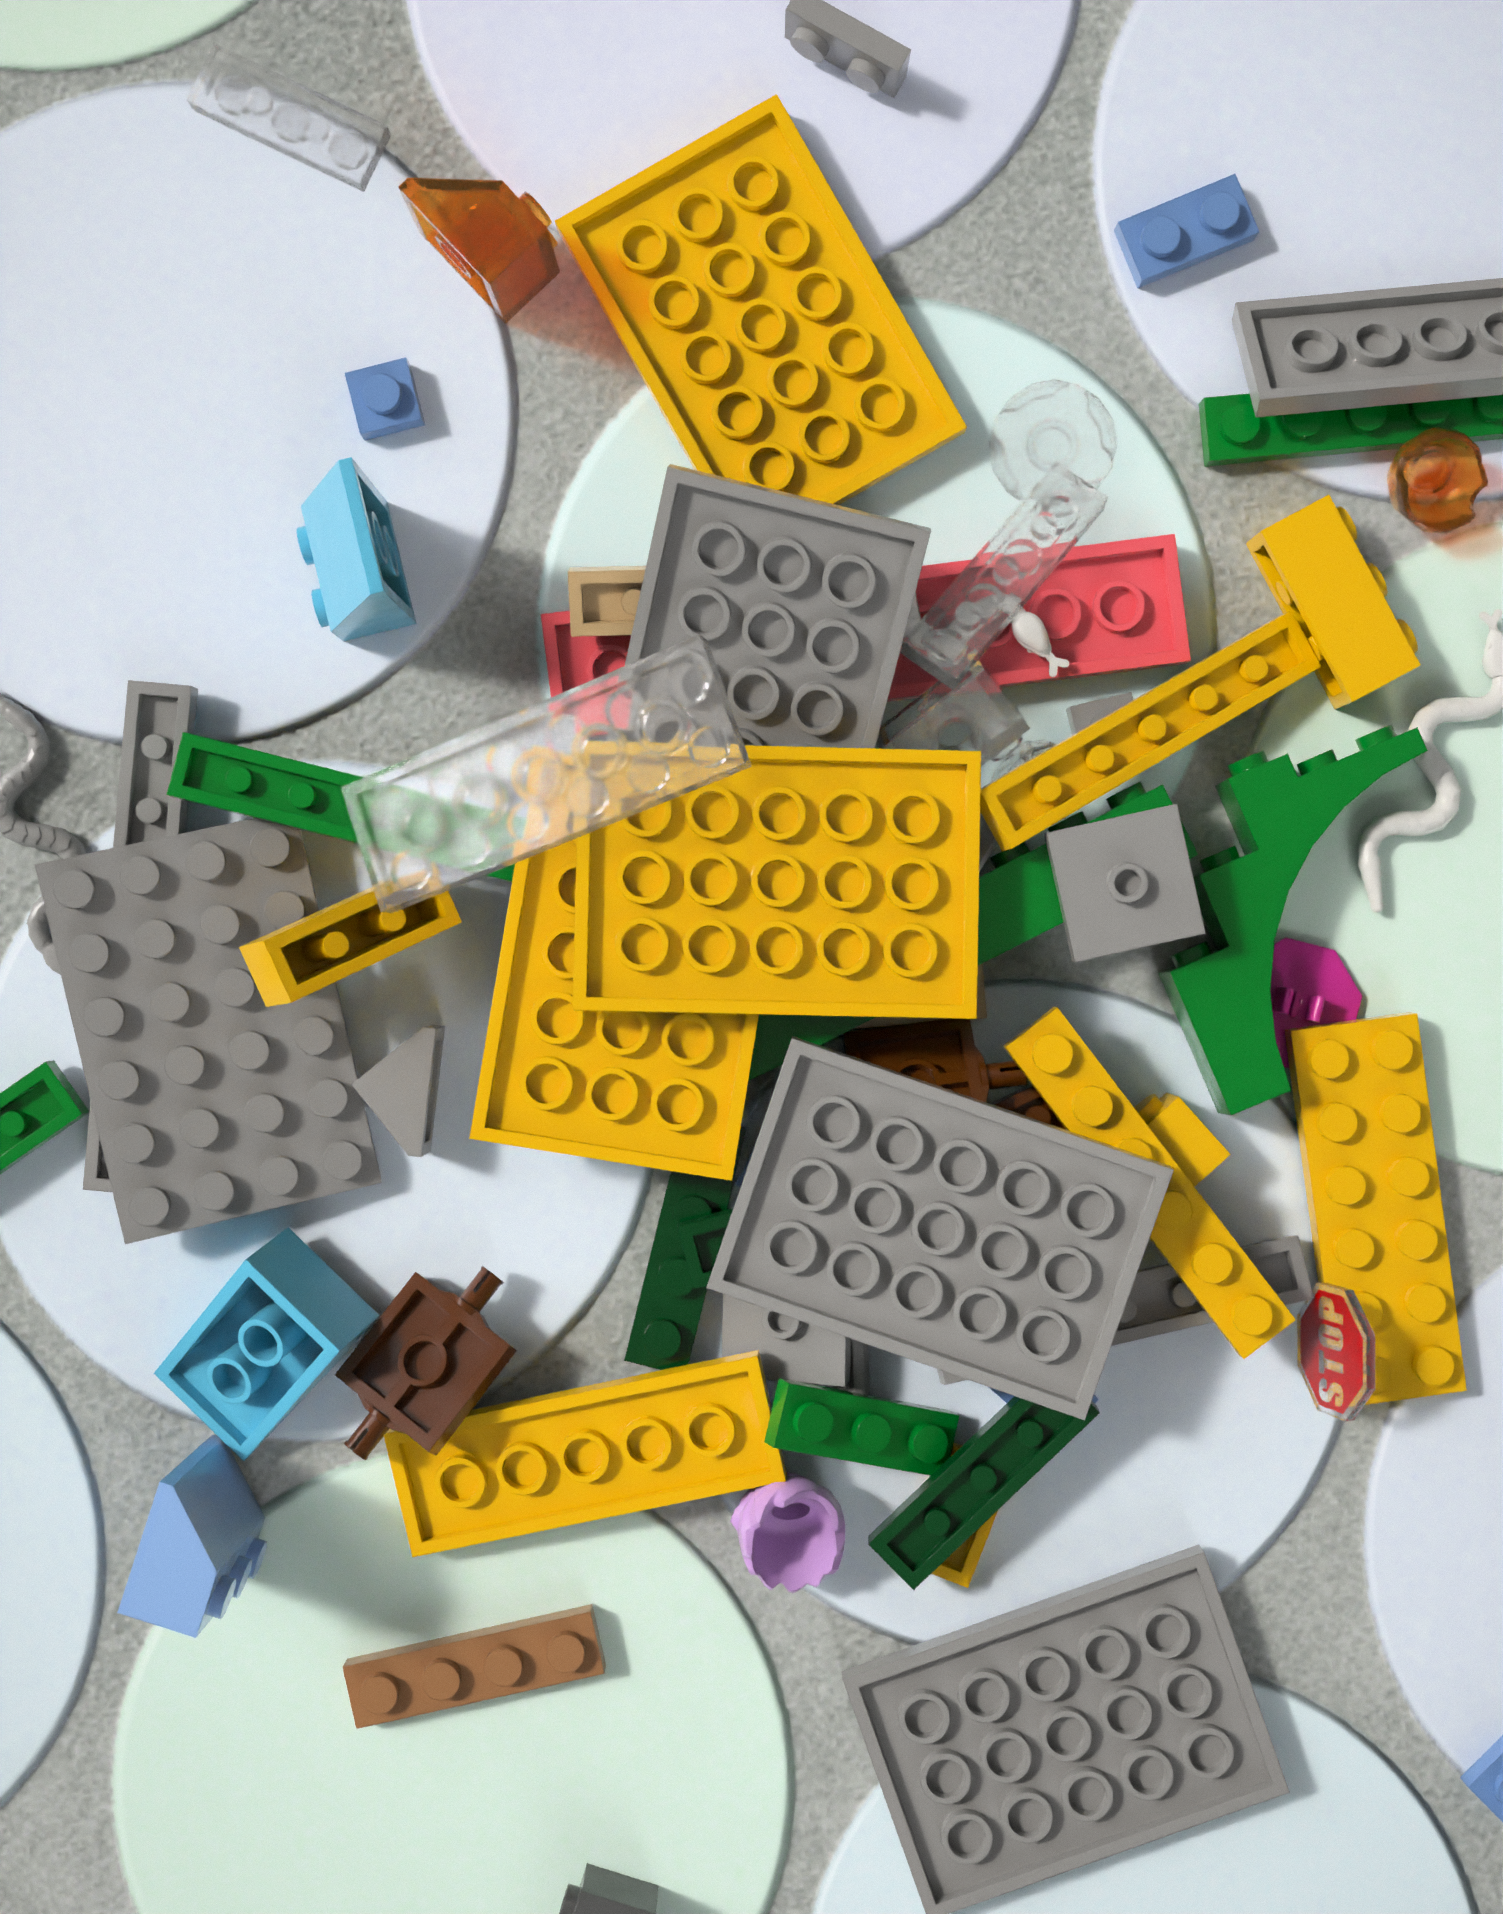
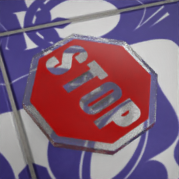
M1318 1282L1312 1290L1314 1299L1306 1300L1297 1314V1366L1317 1411L1343 1421H1354L1375 1391V1333L1366 1318L1354 1290L1327 1282Z

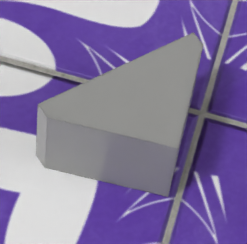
M431 1025L422 1027L352 1083V1086L408 1156L422 1157L431 1152L445 1026Z

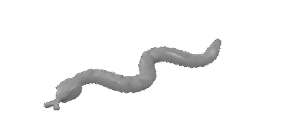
M0 693V714L17 731L23 732L29 743L26 756L0 779L1 834L3 837L22 846L55 852L62 859L86 854L83 843L66 829L28 822L18 816L15 810L16 799L40 776L48 764L50 740L42 724L29 710L23 709L22 706L15 704ZM41 895L33 904L27 919L28 936L36 950L43 954L46 964L54 972L60 974Z

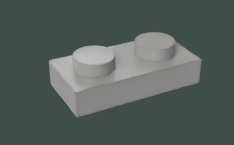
M790 0L785 9L784 38L790 40V44L796 52L810 61L820 63L826 60L846 71L849 80L864 91L878 93L880 90L895 98L907 77L911 54L910 48L823 0Z

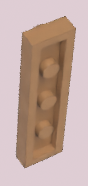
M593 1604L347 1658L342 1668L356 1729L601 1675L605 1673L606 1662Z

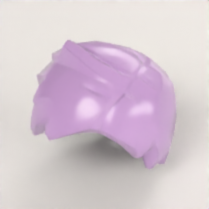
M787 1472L785 1482H774L765 1486L750 1488L740 1499V1504L734 1510L730 1522L737 1530L741 1553L749 1573L757 1575L763 1585L769 1590L775 1588L779 1583L783 1584L790 1593L800 1591L807 1584L817 1588L825 1575L834 1574L838 1570L844 1551L845 1521L841 1505L831 1491L823 1486H817L811 1479Z

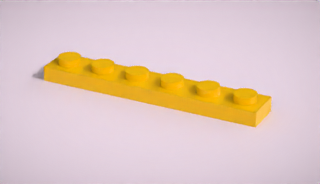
M1292 610L1274 618L982 787L980 812L1002 852L1018 846L1320 668L1321 665Z
M1058 1007L1051 1008L1003 1045L1066 1130L1164 1163L1174 1169L1150 1240L1240 1357L1243 1359L1247 1358L1296 1320Z

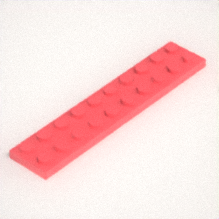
M1175 534L922 566L916 595L922 624L929 631L938 633L946 630L977 600L990 595L1006 596L1021 604L1027 612L1037 615L1042 620L1049 636L1052 653L1057 658L1068 660L1069 666L1067 668L1058 667L1057 675L1050 677L1047 659L1034 653H1028L1027 649L1018 643L1013 635L1012 623L1003 617H994L958 653L939 658L914 652L903 639L887 702L1187 664L1191 661ZM570 610L541 614L556 741L558 743L610 737L631 635L571 637Z

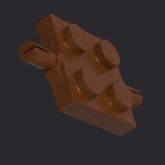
M942 1019L843 1033L844 1049L847 1055L986 1103L989 1089L1027 1085V1077L1014 1060L985 1064L983 1056L975 1046L970 1019Z
M482 1266L481 1270L459 1297L454 1293L439 1290L417 1272L413 1274L335 1373L337 1378L358 1394L364 1408L369 1412L348 1441L344 1443L349 1449L353 1450L352 1452L367 1460L373 1449L387 1431L391 1429L407 1434L429 1453L437 1456L517 1351L494 1333L485 1317L480 1314V1311L497 1289L503 1285L504 1282Z

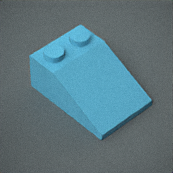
M352 457L338 460L301 505L305 526L298 527L296 532L302 557L307 566L315 564L320 588L311 591L318 622L322 628L330 626V631L344 642L417 623L388 502Z
M288 1227L245 1259L154 1374L237 1456L245 1461L343 1358L380 1315Z

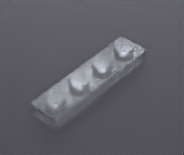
M1056 461L902 642L900 653L954 690L1104 511L1109 496Z

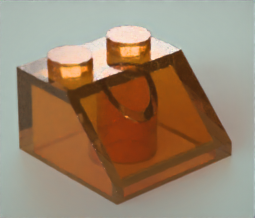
M407 178L398 186L419 233L505 324L560 273L554 248L558 246V243L547 229L552 221L542 206L526 191L520 197H517L502 180Z

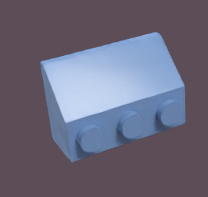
M211 1435L159 1482L117 1613L197 1638L213 1617L223 1618L231 1598L238 1599L247 1579H254L257 1575L267 1548V1541L259 1539L265 1516L230 1448L218 1436Z

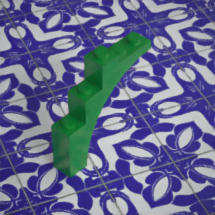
M1392 724L1355 740L1359 752L1337 760L1333 749L1296 764L1301 774L1299 777L1288 753L1268 761L1263 750L1228 765L1232 777L1215 785L1244 853V856L1240 857L1236 846H1233L1199 860L1204 872L1193 876L1201 915L1216 949L1211 951L1207 941L1181 950L1171 955L1175 966L1158 974L1218 1113L1232 1116L1291 1091L1276 1044L1270 993L1274 941L1289 890L1312 846L1342 809L1382 775L1428 751L1418 727L1400 735H1396Z

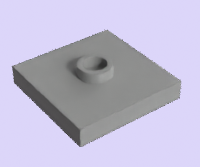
M1177 804L1044 833L1072 962L1206 934Z
M723 1294L722 1357L759 1350L766 1380L778 1381L779 1378L808 1384L845 1387L850 1383L851 1338Z

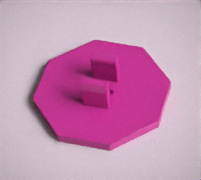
M1287 937L1274 943L1270 993L1275 1038L1283 1066L1289 1068L1284 1030L1356 1020L1362 995L1335 950Z

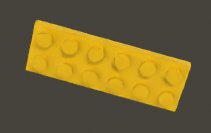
M1406 1012L1285 1029L1319 1290L1343 1296L1363 1338V1386L1348 1407L1467 1391L1418 1014ZM1322 1296L1320 1302L1323 1319L1343 1325V1315L1334 1313L1332 1300ZM1324 1324L1325 1334L1339 1338V1341H1335L1325 1337L1326 1347L1341 1351L1343 1347L1342 1332L1338 1328ZM1328 1359L1329 1369L1343 1374V1364ZM1334 1382L1331 1384L1333 1395L1335 1392L1340 1395L1339 1397L1335 1396V1404L1340 1407L1343 1403V1390L1338 1383Z
M759 1350L473 1409L437 1456L429 1453L407 1434L389 1429L384 1435L412 1557L746 1490L774 1482H785L787 1478L782 1449L773 1448L764 1442L772 1405Z

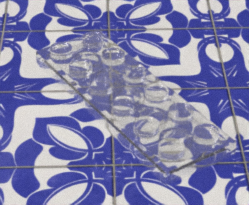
M698 634L341 787V791L380 911L394 913L752 767L708 640Z

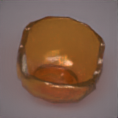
M1443 428L1427 429L1402 445L1392 459L1387 473L1389 498L1393 508L1419 530L1438 534H1448L1468 525L1475 519L1474 501L1478 493L1488 486L1489 482L1482 464L1479 446L1465 433Z

